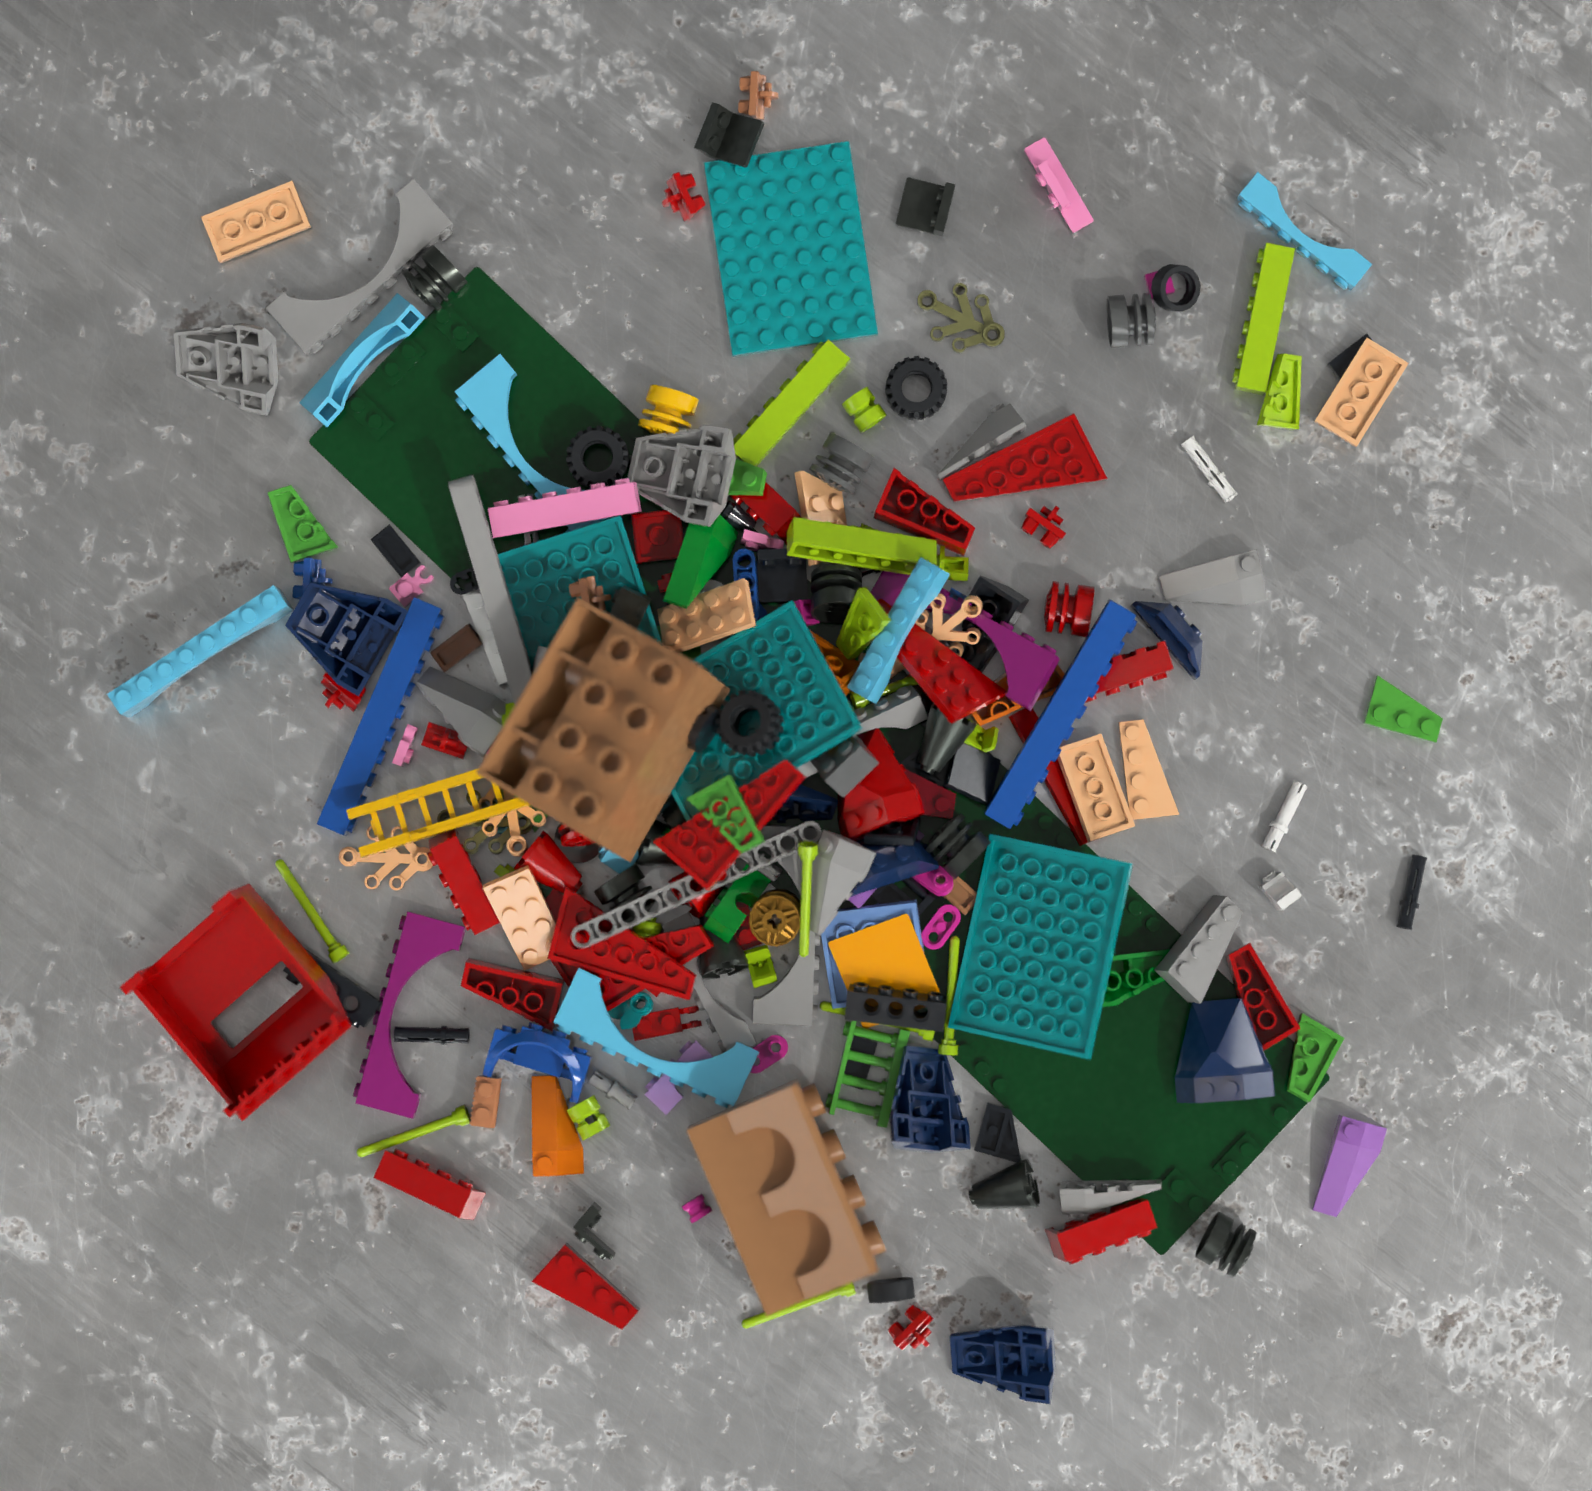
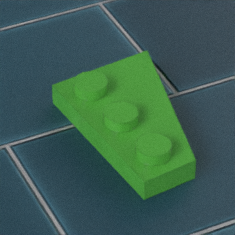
M736 459L728 495L763 496L767 472L760 467Z
M291 485L267 492L290 563L338 548Z
M1376 676L1364 724L1436 743L1443 718L1381 677Z
M727 775L686 798L700 812L709 807L710 814L704 811L702 815L709 821L713 818L712 824L716 827L721 826L720 832L741 853H745L765 842L732 775ZM727 796L728 801L723 800V798ZM719 801L723 802L722 805L717 807L718 811L714 813L712 810L713 805ZM734 807H740L741 810L732 811L730 814L731 821H728L727 815L729 811ZM744 816H745V818H746L745 824L742 825V826H739L738 824H740V823L743 822ZM724 827L729 829L731 835L724 829ZM752 830L754 836L746 845L741 846L740 843Z
M1301 1013L1298 1021L1301 1029L1296 1032L1287 1091L1309 1103L1341 1046L1344 1037Z

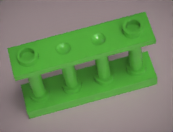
M845 1021L842 1035L846 1036L833 1094L828 1093L825 1108H829L828 1113L834 1115L836 1108L873 1116V1119L877 1120V1126L887 1128L903 1048L907 1046L910 1031L899 1029L898 1033H893L892 1035L856 1026L857 1021ZM853 1035L891 1044L890 1047L894 1048L892 1057H887L886 1059L850 1050ZM847 1059L885 1068L884 1071L888 1072L887 1080L880 1083L844 1074ZM841 1084L879 1092V1095L882 1096L881 1105L874 1107L838 1098Z

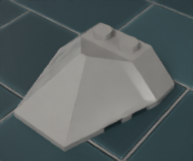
M244 323L177 330L174 332L176 375L203 390L208 388L218 393L217 397L223 400L227 398L239 404L238 408L244 411L266 416L269 414L278 383L275 336L263 327Z
M706 425L696 429L679 430L675 434L661 433L636 438L627 478H629L630 482L637 483L638 494L676 515L683 521L710 527L723 511L727 502L736 461L732 430Z

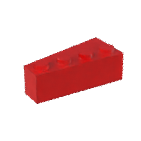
M893 468L873 517L917 537L936 540L938 546H945L946 549L964 556L975 530L974 526L951 509L946 508L935 497L927 494L912 480L904 477L896 468Z
M1158 642L1157 645L1151 647H1143L1129 654L1112 657L1109 661L1112 664L1109 672L1105 677L1100 676L1096 683L1099 685L1093 698L1088 697L1085 703L1096 700V695L1103 692L1106 693V696L1119 693V687L1129 685L1130 689L1144 685L1143 680L1151 677L1153 682L1167 678L1166 673L1174 668L1166 642Z
M453 829L430 838V852L427 854L432 865L439 866L442 872L439 874V878L445 888L450 887L453 893L450 899L456 909L461 908L464 914L461 920L467 931L472 929L474 935L500 923L483 889L482 880L476 867L471 864L469 853L465 851L464 845L458 839L459 833L457 829Z
M1251 943L1225 956L1237 997L1242 998L1258 1040L1263 1046V1051L1301 1029Z
M468 958L465 963L461 987L487 1000H491L503 1008L543 1026L551 1032L555 1027L554 1020L558 1013L564 986L563 979Z
M396 1148L394 1152L385 1150L373 1178L455 1217L475 1219L486 1194L485 1192L472 1187L473 1184L463 1179L458 1181L452 1178V1174L442 1169L436 1171L429 1168L430 1164L423 1160L416 1159V1161L407 1158L409 1154Z
M1141 1197L1111 1207V1213L1106 1214V1211L1090 1214L1087 1217V1221L1072 1220L1066 1222L1064 1228L1057 1231L1054 1230V1227L1045 1229L1054 1257L1064 1262H1069V1264H1074L1082 1261V1256L1090 1253L1098 1255L1105 1252L1106 1247L1113 1244L1115 1247L1122 1246L1129 1242V1238L1135 1236L1143 1238L1152 1234L1151 1230L1158 1227L1149 1201Z
M567 1242L532 1281L620 1329H623L640 1310L637 1305Z

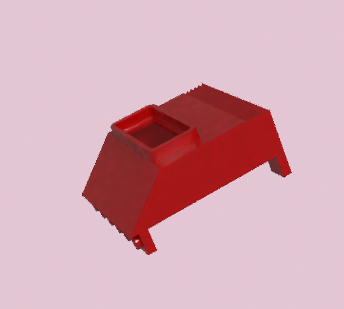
M250 884L228 891L211 906L214 912L156 963L136 972L120 987L125 995L132 992L137 995L229 1106L223 1109L225 1114L229 1118L237 1114L242 1121L352 1027L330 978ZM282 961L303 987L232 1048L213 1026L212 1021Z

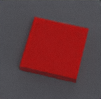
M667 510L631 514L637 563L678 558L684 540L682 519Z

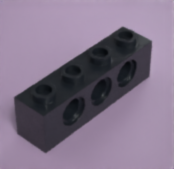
M306 949L327 974L331 982L336 983L338 986L337 995L351 1025L359 1028L360 1025L367 1027L383 1002ZM286 966L283 970L288 974L286 979L298 986L300 982ZM349 996H354L358 1000V1006L355 1010H350L346 1006V999Z
M856 982L850 984L847 991L844 1020L943 1032L948 996H943L942 993L935 991L924 994L918 993L916 989L911 988L901 991L893 990V987L881 985L878 988L870 987L867 983ZM869 998L875 999L878 1005L875 1007L869 1006L866 1000ZM899 1002L903 1008L900 1010L893 1009L890 1003ZM924 1005L928 1011L920 1013L915 1009V1006Z

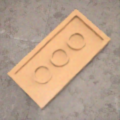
M293 181L201 217L219 263L311 228Z
M1366 338L1314 422L1354 447H1357L1409 363L1369 338Z
M744 578L698 594L687 609L673 604L657 609L663 645L676 653L693 649L756 626L749 583Z
M1102 734L1060 747L1062 750L1057 759L1088 843L1134 827L1133 818Z
M527 865L483 884V889L523 969L527 970L550 960L547 958L557 922L529 866Z

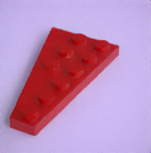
M1073 413L944 478L942 481L953 502L1102 481L1107 480V477Z
M882 598L877 600L888 615L892 606ZM914 624L897 655L899 661L951 724L1004 697L1007 692L917 624Z
M788 760L782 761L761 774L754 781L738 789L756 822L757 829L760 831L806 777ZM727 796L723 800L728 801ZM719 801L713 805L712 810L714 813L718 811L717 807L722 805L723 802ZM708 807L693 816L686 823L672 829L671 832L663 837H659L653 843L702 887L710 891L740 856L741 852L720 832L721 826L716 827L712 824L713 818L709 821L702 815L704 811L710 814ZM734 807L729 811L727 815L728 821H731L730 814L732 811L741 810L740 807ZM744 816L743 822L740 823V824H738L739 826H742V825L745 824V822H746L745 816ZM724 827V829L731 835L729 829ZM752 830L740 843L741 846L746 845L754 836Z
M568 886L565 888L547 959L686 1000L691 999L697 975L630 929L583 949L575 946L571 938L574 928L606 912ZM606 919L602 920L598 925V929L602 933H609L613 928L612 922ZM586 930L578 931L575 937L576 941L580 944L587 943L590 939L589 932Z
M701 924L642 937L682 965L714 946ZM551 960L569 988L578 967ZM588 971L602 978L600 987L607 1011H610L645 989V987Z

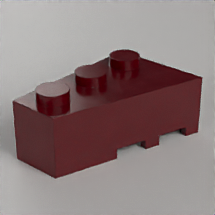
M905 769V774L910 782L914 783L918 788L925 812L921 815L953 819L956 794Z

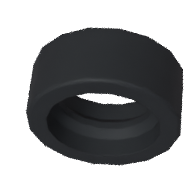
M1169 264L1156 272L1152 280L1151 292L1153 299L1161 308L1182 312L1190 309L1196 303L1200 295L1201 285L1199 277L1193 269L1184 265ZM1175 273L1181 274L1186 283L1185 294L1179 302H1171L1166 294V283L1169 277Z
M912 1277L882 1279L867 1283L869 1303H887L915 1298Z

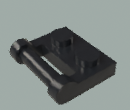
M912 877L901 880L923 899L920 905H917L920 916L937 895L928 892ZM894 883L877 888L871 895L879 904L912 900Z

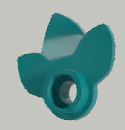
M639 992L608 1011L611 1018L620 1020V1028L622 1030L632 1029L639 1024L643 1016L651 1012L653 1000L649 994ZM639 1002H645L643 1008H637Z

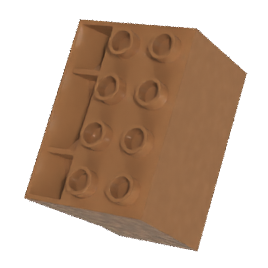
M577 598L476 773L631 862L695 752L688 748V744L691 743L688 741V735L696 718L700 714L705 715L708 712L705 708L710 705L720 708L730 689L700 665Z
M798 1078L691 1124L686 1130L766 1316L805 1299L879 1272L875 1256L886 1251L874 1220L861 1225L855 1209L865 1206L866 1203L854 1174L841 1179L835 1163L846 1159L835 1130L831 1129L821 1133L815 1117L826 1113L815 1084L813 1083L802 1088Z

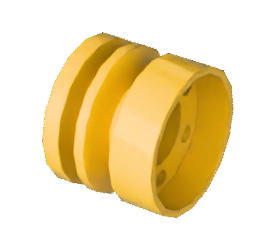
M650 385L646 402L655 406L654 410L642 409V414L651 418V420L639 419L638 426L646 429L653 435L661 433L675 434L679 432V427L690 429L691 424L682 419L683 415H695L699 399L671 388Z

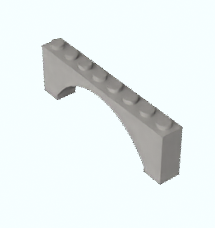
M414 179L395 194L400 206V224L397 240L387 263L370 282L350 294L328 300L297 299L288 297L283 292L266 307L268 312L306 355L318 352L324 346L322 342L329 336L331 338L335 337L342 330L341 325L347 320L351 322L361 313L359 310L365 304L369 306L379 298L378 293L382 289L386 288L387 290L397 282L396 277L406 269L410 271L413 268L411 264L431 245H434L439 239L444 241L452 234L453 223Z
M765 825L760 832L766 841L796 826ZM806 827L803 830V836L807 840H813L816 838L817 832L813 827ZM784 837L780 841V846L784 850H791L794 847V841L790 837ZM766 847L759 849V851H765L772 856L770 849ZM798 852L777 862L792 878L801 896L802 860ZM810 931L809 954L806 957H801L798 954L793 966L779 983L762 996H754L753 1024L812 1026V1019L817 1020L818 1005H813V995H818L819 980H814V970H819V956L815 955V946H820V935Z

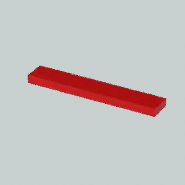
M1024 708L1009 716L1023 744L1038 720V716L1033 708L1031 711ZM1058 759L1055 762L1050 761L1046 768L1049 770V773L1044 782L1077 842L1082 846L1088 841Z

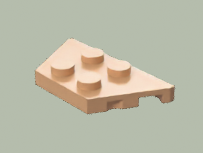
M805 471L795 472L801 518L847 526L842 491L830 487L827 483ZM808 559L809 566L817 565L821 562Z

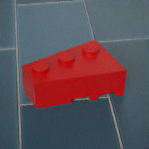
M765 482L763 496L729 495L739 505L743 503L748 508L746 512L755 521L760 519L764 523L762 527L772 537L776 535L780 540L785 541L784 544L787 546V530L793 517L801 518V516L768 483Z

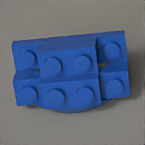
M530 1022L528 1026L523 1025L519 1033H516V1028L502 1025L501 1029L495 1028L483 1069L484 1076L491 1078L498 1060H507L519 1066L559 1078L570 1079L572 1081L570 1102L578 1104L592 1056L587 1055L588 1050L576 1046L571 1050L569 1048L571 1039L566 1038V1033L553 1030L552 1034L542 1031L543 1026ZM517 1046L516 1053L512 1052V1048Z

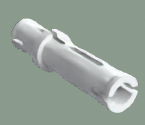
M1194 436L1181 445L1208 479V485L1215 488L1225 504L1238 495L1226 480V474L1219 471L1195 440ZM1195 451L1199 454V456L1203 459V461L1209 468L1205 466V464L1201 461V459L1198 457Z
M1293 780L1275 820L1269 824L1271 828L1261 847L1267 848L1268 851L1276 853L1283 835L1287 834L1289 830L1287 827L1299 802L1308 788L1305 784L1301 785L1302 783Z

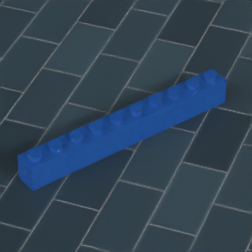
M415 597L413 598L317 825L343 836H347L348 832H353L357 819L349 820L346 810L366 803L367 797L364 794L367 787L372 788L377 774L374 771L377 764L381 765L387 753L384 751V747L387 741L391 743L395 735L396 729L393 726L396 719L401 720L405 712L406 706L403 705L406 696L411 697L416 685L413 683L416 673L420 675L423 670L425 661L422 659L425 652H430L434 644L435 638L432 637L435 628L440 629L445 616L442 615L443 610Z
M1110 599L1107 601L992 796L990 804L985 808V815L1011 829L1013 824L1015 826L1019 824L1024 815L1021 812L1025 803L1030 805L1036 795L1034 791L1035 786L1038 782L1042 784L1049 773V770L1046 769L1050 761L1055 762L1062 749L1059 748L1063 739L1067 741L1074 730L1071 727L1076 718L1080 720L1087 708L1084 705L1087 698H1093L1099 688V685L1096 684L1101 675L1105 677L1112 666L1109 663L1113 654L1118 655L1125 644L1122 641L1126 632L1131 634L1137 624V621L1134 620L1136 614Z

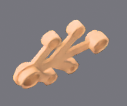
M938 594L930 603V606L933 608V632L930 635L938 641H961L972 645L977 644L981 637V632L977 628L972 627L967 631H953L952 629L966 617L974 618L980 614L982 609L980 598L973 595L966 597L961 609L943 623V608L946 598L944 595ZM938 599L942 604L938 605L934 600ZM969 602H974L977 606L972 607L969 605ZM926 609L922 612L925 619L918 618L915 622L923 630H925V624L929 618V613ZM973 633L977 638L973 639L969 634ZM959 642L951 643L948 648L950 650L957 648L960 652L956 654L961 657L964 650L962 644Z
M493 787L490 788L485 797L478 801L480 809H483L482 803L485 801L490 802V806L494 805L493 801L496 797ZM503 789L504 802L516 798L513 794ZM529 806L507 813L511 838L507 841V849L515 857L523 856L528 849L527 842L521 837L517 811L529 818L535 827H542L546 823L544 813L535 811ZM506 813L492 817L483 823L482 831L486 836L492 837L496 835L498 831L497 826ZM537 815L542 816V821L539 823L534 822V818ZM488 825L494 826L492 832H486ZM516 844H522L520 851L514 850Z
M370 826L366 831L367 837L378 842V836L375 838L371 837L370 830L373 828ZM396 826L392 829V837L395 836L394 833L397 829H401L400 826ZM414 842L404 845L411 854H400L396 848L385 851L386 853H377L361 858L360 852L353 847H345L339 853V860L344 866L351 867L356 865L357 862L385 863L377 872L365 878V886L372 890L378 888L380 881L400 863L410 865L399 876L391 877L389 886L393 890H401L405 882L417 871L424 872L433 867L427 854L430 852V849L426 847L419 848ZM346 852H351L353 854V859L351 861H346L344 859V855ZM422 854L427 857V861L424 864L418 862V857ZM371 877H374L377 881L374 887L368 885V880ZM395 878L401 880V886L395 888L392 884Z

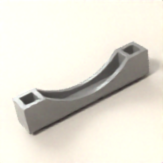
M912 685L901 687L896 692L886 697H881L877 704L872 703L865 708L854 710L863 727L856 735L882 727L908 729L928 719L920 695ZM811 761L797 768L806 777L818 772Z
M687 912L662 925L664 931L661 933L694 926L695 923L690 913ZM698 956L685 963L683 966L697 975L694 989L698 996L694 999L701 1011L706 1010L709 1016L706 1022L711 1032L717 1031L721 1039L717 1043L722 1053L733 1048L737 1041L748 1047L756 1045L757 1043L746 1021L724 1010L710 995L700 974Z

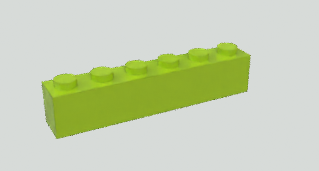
M1266 243L1263 249L1259 248L1256 263H1260L1259 272H1254L1251 287H1255L1253 297L1249 296L1246 309L1250 311L1249 321L1244 320L1242 334L1246 335L1244 344H1239L1237 358L1241 359L1239 368L1234 369L1232 382L1236 383L1235 390L1259 395L1266 393L1295 248Z
M829 339L825 344L821 341L813 349L812 353L814 356L808 362L804 360L796 368L795 371L798 374L792 380L788 378L779 388L782 392L776 398L770 397L764 404L763 408L765 411L760 416L754 415L747 423L749 429L743 435L738 433L733 439L735 455L739 460L758 466L850 363V358Z
M793 517L787 530V556L911 575L920 557L935 566L937 565V542L925 537H913L901 533L882 532L876 529L870 530L852 525L845 526L831 522Z

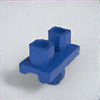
M304 558V561L294 563V575L303 576V585H294L293 598L300 600L310 582L320 585L333 583V579L326 578V569H321L322 560Z

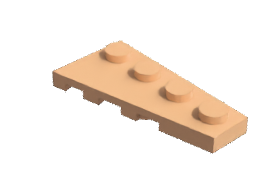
M1144 719L1119 722L1127 801L1133 820L1179 815Z

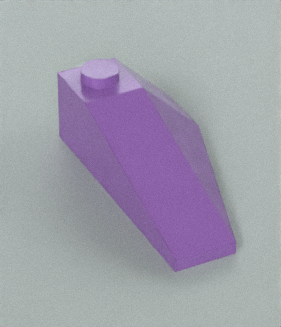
M1341 1115L1338 1116L1312 1210L1335 1217L1338 1216L1380 1154L1387 1128Z

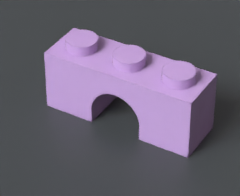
M697 1040L693 1044L688 1041L680 1049L679 1052L682 1056L676 1062L700 1061L714 1056ZM664 1074L659 1080L654 1077L645 1086L648 1090L645 1095L667 1115L684 1096L677 1090L675 1084L669 1082L671 1077Z

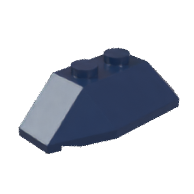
M1135 601L1131 604L1130 607L1161 642H1166L1168 651L1193 680L1197 679L1200 676L1203 641L1200 636L1202 634L1194 624L1189 626L1183 619L1186 617L1184 612L1177 605L1173 607L1169 603Z
M917 838L914 846L864 844V839L855 841L876 854L867 876L862 882H858L851 890V896L938 869L939 864L934 860L933 852L929 854L925 850L928 845Z

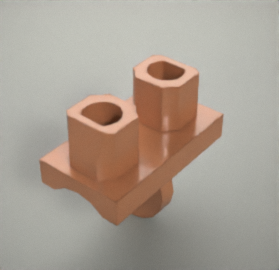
M751 71V76L740 77V90L742 92H750L749 100H740L738 102V112L757 120H764L765 108H771V100L778 99L779 93L772 91V83H766L765 75L759 74L758 71Z
M595 576L581 578L579 581L569 584L571 597L581 596L582 600L601 611L606 610L605 601L611 600V594H603V587L596 586Z

